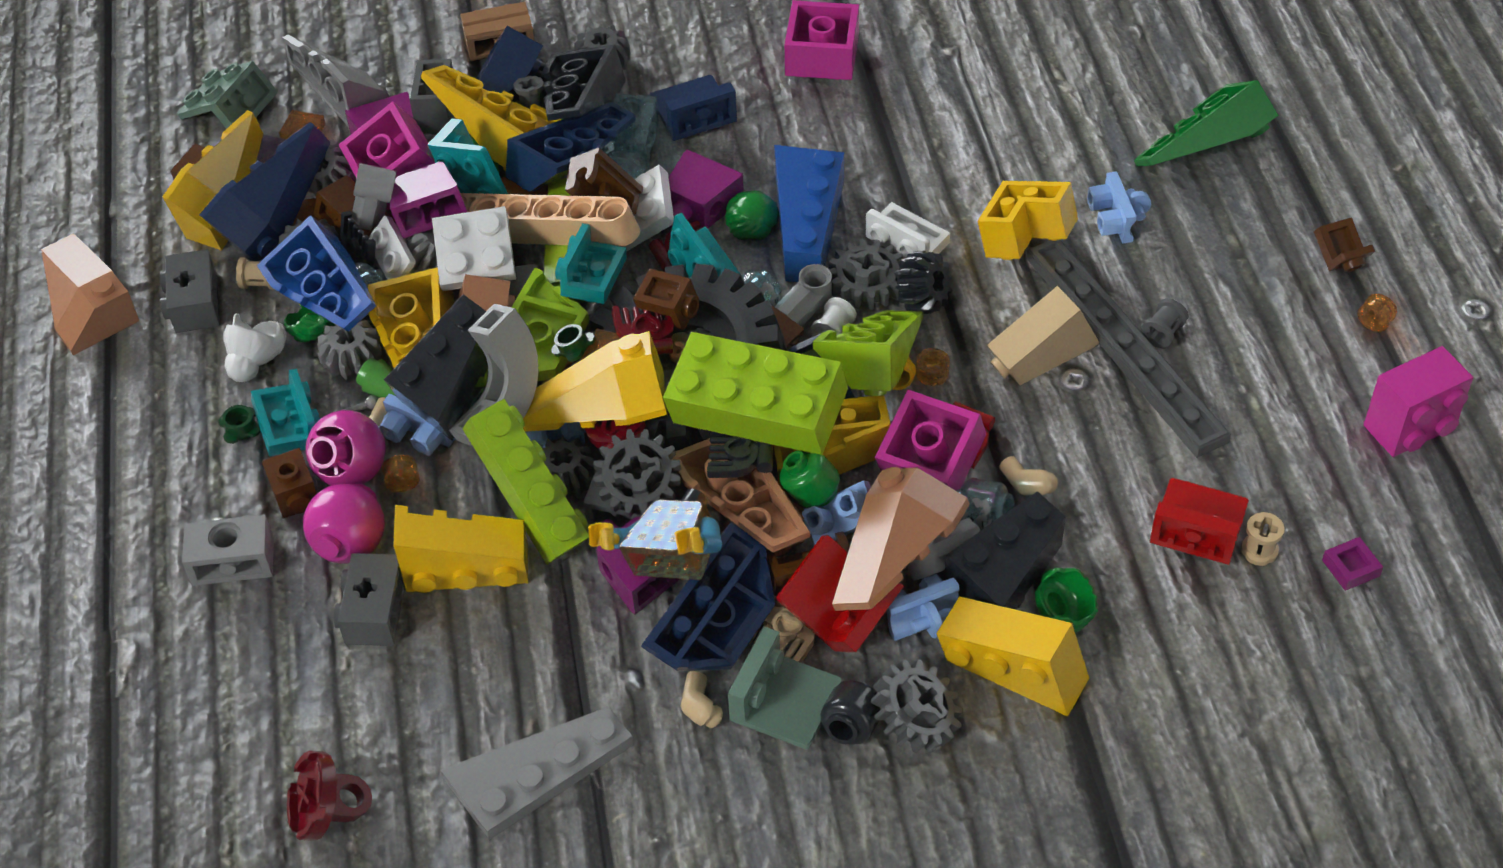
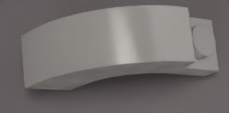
M493 304L468 329V332L486 356L488 380L479 400L449 429L459 442L472 446L462 428L470 417L498 401L505 399L509 407L515 406L523 418L532 403L538 380V355L533 336L515 308Z

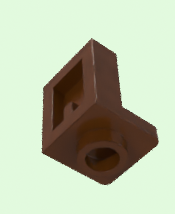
M649 269L633 298L637 308L670 316L675 327L681 330L685 329L690 318L696 315L699 308V298L690 278L654 269Z

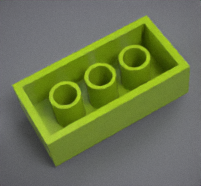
M691 332L664 393L663 400L673 423L823 455L847 393L848 385L842 364L839 361Z

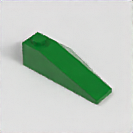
M1258 80L1226 84L1199 103L1193 109L1195 115L1176 123L1173 126L1176 130L1175 134L1169 133L1159 138L1139 155L1134 162L1137 166H1152L1244 137L1251 136V138H1254L1266 132L1270 128L1268 123L1279 115Z

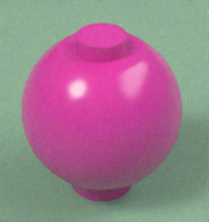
M352 410L335 411L322 417L312 427L306 441V457L311 470L321 481L330 486L342 483L364 485L375 477L385 459V440L378 425L368 416Z
M342 483L324 488L311 499L303 518L304 535L312 550L323 559L339 564L350 563L352 553L371 554L379 545L385 527L384 513L377 501L376 494L371 488L363 484Z

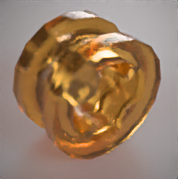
M1371 294L1367 297L1364 304L1360 306L1357 315L1360 322L1366 328L1381 332L1389 327L1391 321L1397 316L1398 311L1394 302L1387 296Z
M929 348L921 351L916 357L917 379L927 386H938L947 381L950 370L948 354L938 348Z
M396 455L383 463L384 482L386 488L390 491L405 492L419 484L418 467L416 460L412 456Z

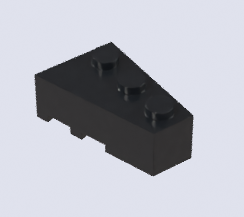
M464 294L384 379L402 403L451 441L455 437L449 429L460 419L464 409H469L473 401L471 394L480 376L484 377L488 370V363L483 350L468 332V329L486 310Z
M1037 491L948 553L945 561L944 581L954 577L959 584L958 597L1011 609L1019 608L1035 580L1038 581L1062 546L1066 516Z

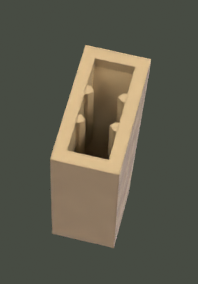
M1056 286L987 346L995 357L990 363L1004 379L1011 375L1019 385H1022L1094 348L1100 342L1079 307Z

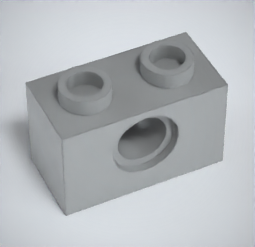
M266 514L184 523L182 564L192 586L273 577L274 537Z

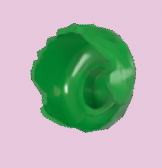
M755 190L741 192L729 200L725 221L729 227V232L733 233L734 237L740 240L751 238L759 241L766 238L771 233L772 227L777 224L779 210L777 203L763 192Z
M300 305L297 313H288L284 320L286 331L298 342L318 340V336L324 334L325 326H336L334 323Z
M1058 567L1047 571L1042 576L1041 584L1035 592V606L1041 616L1070 622L1073 625L1074 631L1079 632L1097 614L1098 597L1093 594L1094 587L1089 584V578L1085 577L1081 570Z

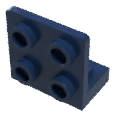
M712 75L703 76L650 93V101L673 141L737 122L736 91L731 82L718 86Z

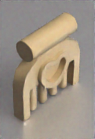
M777 601L776 607L772 609L749 642L750 645L763 626L779 631L780 650H784L787 644L792 643L784 657L791 659L800 644H802L793 660L802 663L814 646L816 635Z

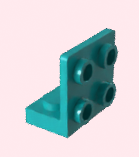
M452 118L429 142L428 147L435 163L444 162L455 180L460 193L508 194L487 148L474 145L462 119Z
M682 213L674 216L669 250L667 252L672 266L683 264L689 278L692 277L696 264L714 265L718 277L725 268L740 274L706 226L695 232Z

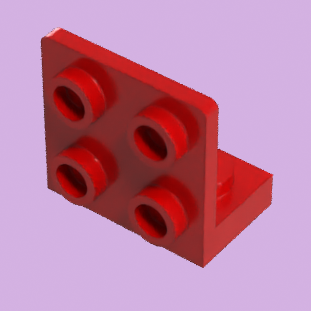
M1171 478L1163 501L1158 503L1149 543L1230 565L1249 500L1239 495Z
M823 535L776 598L779 603L832 650L856 653L904 586L899 582L872 609L835 611L832 603L848 552L829 535Z

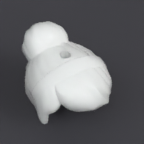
M234 314L233 324L226 325L223 333V341L226 353L228 354L225 359V369L228 377L236 382H248L256 377L259 366L266 364L279 355L287 339V333L283 324L276 321H266L251 328L250 325L241 321L239 314Z

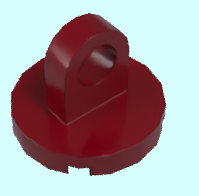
M310 750L303 753L296 762L294 772H299L297 783H291L290 787H288L287 817L292 832L297 833V839L304 841L319 840L328 830L331 821L354 822L370 808L372 793L367 783L358 776L336 773L335 764L328 753ZM340 790H349L354 794L357 800L356 808L348 807L342 802Z

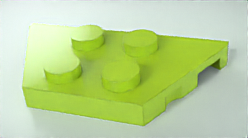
M534 268L511 308L516 309L533 336L538 355L537 381L550 380L560 374L568 361L564 356L555 357L551 351L555 345V334L561 328L570 324H578L585 331L589 324V315L580 304L571 301L568 297L561 296L560 287H554L545 279L542 270ZM488 370L484 377L480 376L476 387L486 386Z

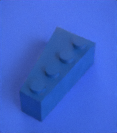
M774 145L775 177L785 281L798 283L799 273L805 266L811 264L826 266L844 186V152Z

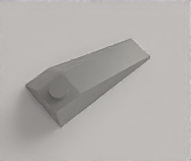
M290 35L282 37L289 63L347 126L345 110L389 97L382 83L377 84L366 72Z

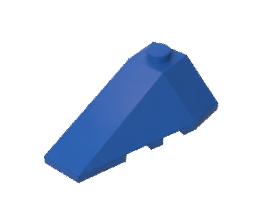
M311 215L257 264V267L274 290L348 332L376 307L349 253L339 239Z

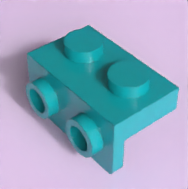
M582 223L576 236L572 235L570 237L565 257H560L556 265L555 277L557 280H560L561 296L605 304L627 260L626 247L591 241L590 224Z
M297 369L289 370V384L251 391V402L269 456L283 454L297 448L306 450L308 435L312 427L320 420L318 410L316 408L311 409L309 405L311 404V392L308 382H301Z

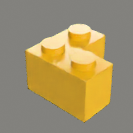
M1002 181L978 219L986 258L1020 259L1032 238H1043L1051 241L1067 239L1078 220L1071 182Z

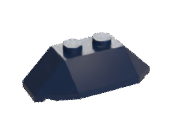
M730 522L721 535L722 548L716 553H709L706 564L703 565L705 567H702L700 571L703 572L701 578H690L641 645L643 649L676 671L731 669L775 606L771 576L766 560V547L732 522Z

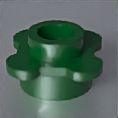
M570 324L564 326L555 334V345L551 351L555 357L564 356L569 362H574L586 354L588 346L594 344L596 337L592 332L585 333L580 325Z
M234 405L224 411L218 423L225 430L223 435L225 442L234 444L238 440H244L260 434L261 430L259 424L255 422L254 418L256 415L252 407Z

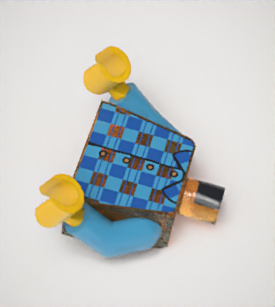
M688 489L681 501H654L641 518L628 528H614L613 524L606 522L594 523L588 526L589 545L591 547L601 546L604 550L620 549L635 576L701 580L710 554L716 553L722 548L719 525L711 517L706 507L708 503L707 497L696 489Z

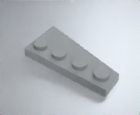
M606 707L441 769L440 771L443 780L490 840L633 746L634 742L631 733L611 709Z

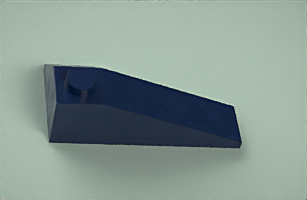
M506 26L492 47L476 79L483 82V89L499 93L506 91L512 94L515 91L513 84L516 80L528 75H536L543 61L538 57L543 45Z
M610 102L582 116L565 118L509 138L507 140L506 178L529 192L539 190L543 186L554 183L568 174L570 158L596 148L602 149L636 121V115L614 102Z
M309 122L278 145L276 154L264 163L258 160L249 167L251 173L238 183L231 180L223 186L199 215L250 259L262 261L279 245V236L284 234L285 226L293 225L331 142L313 123Z

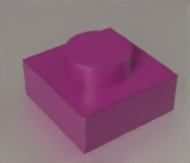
M1361 537L1325 550L1322 558L1324 564L1345 591L1380 577L1383 570L1382 564Z

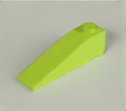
M885 310L863 318V323L842 325L841 334L837 335V331L834 330L823 332L813 341V349L821 358L841 362L847 385L851 389L864 390V394L868 396L886 395L887 391H891L901 378L921 325L923 312Z

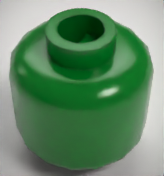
M798 450L790 453L785 458L780 472V484L801 507H823L829 504L837 495L840 475L838 470L824 455Z

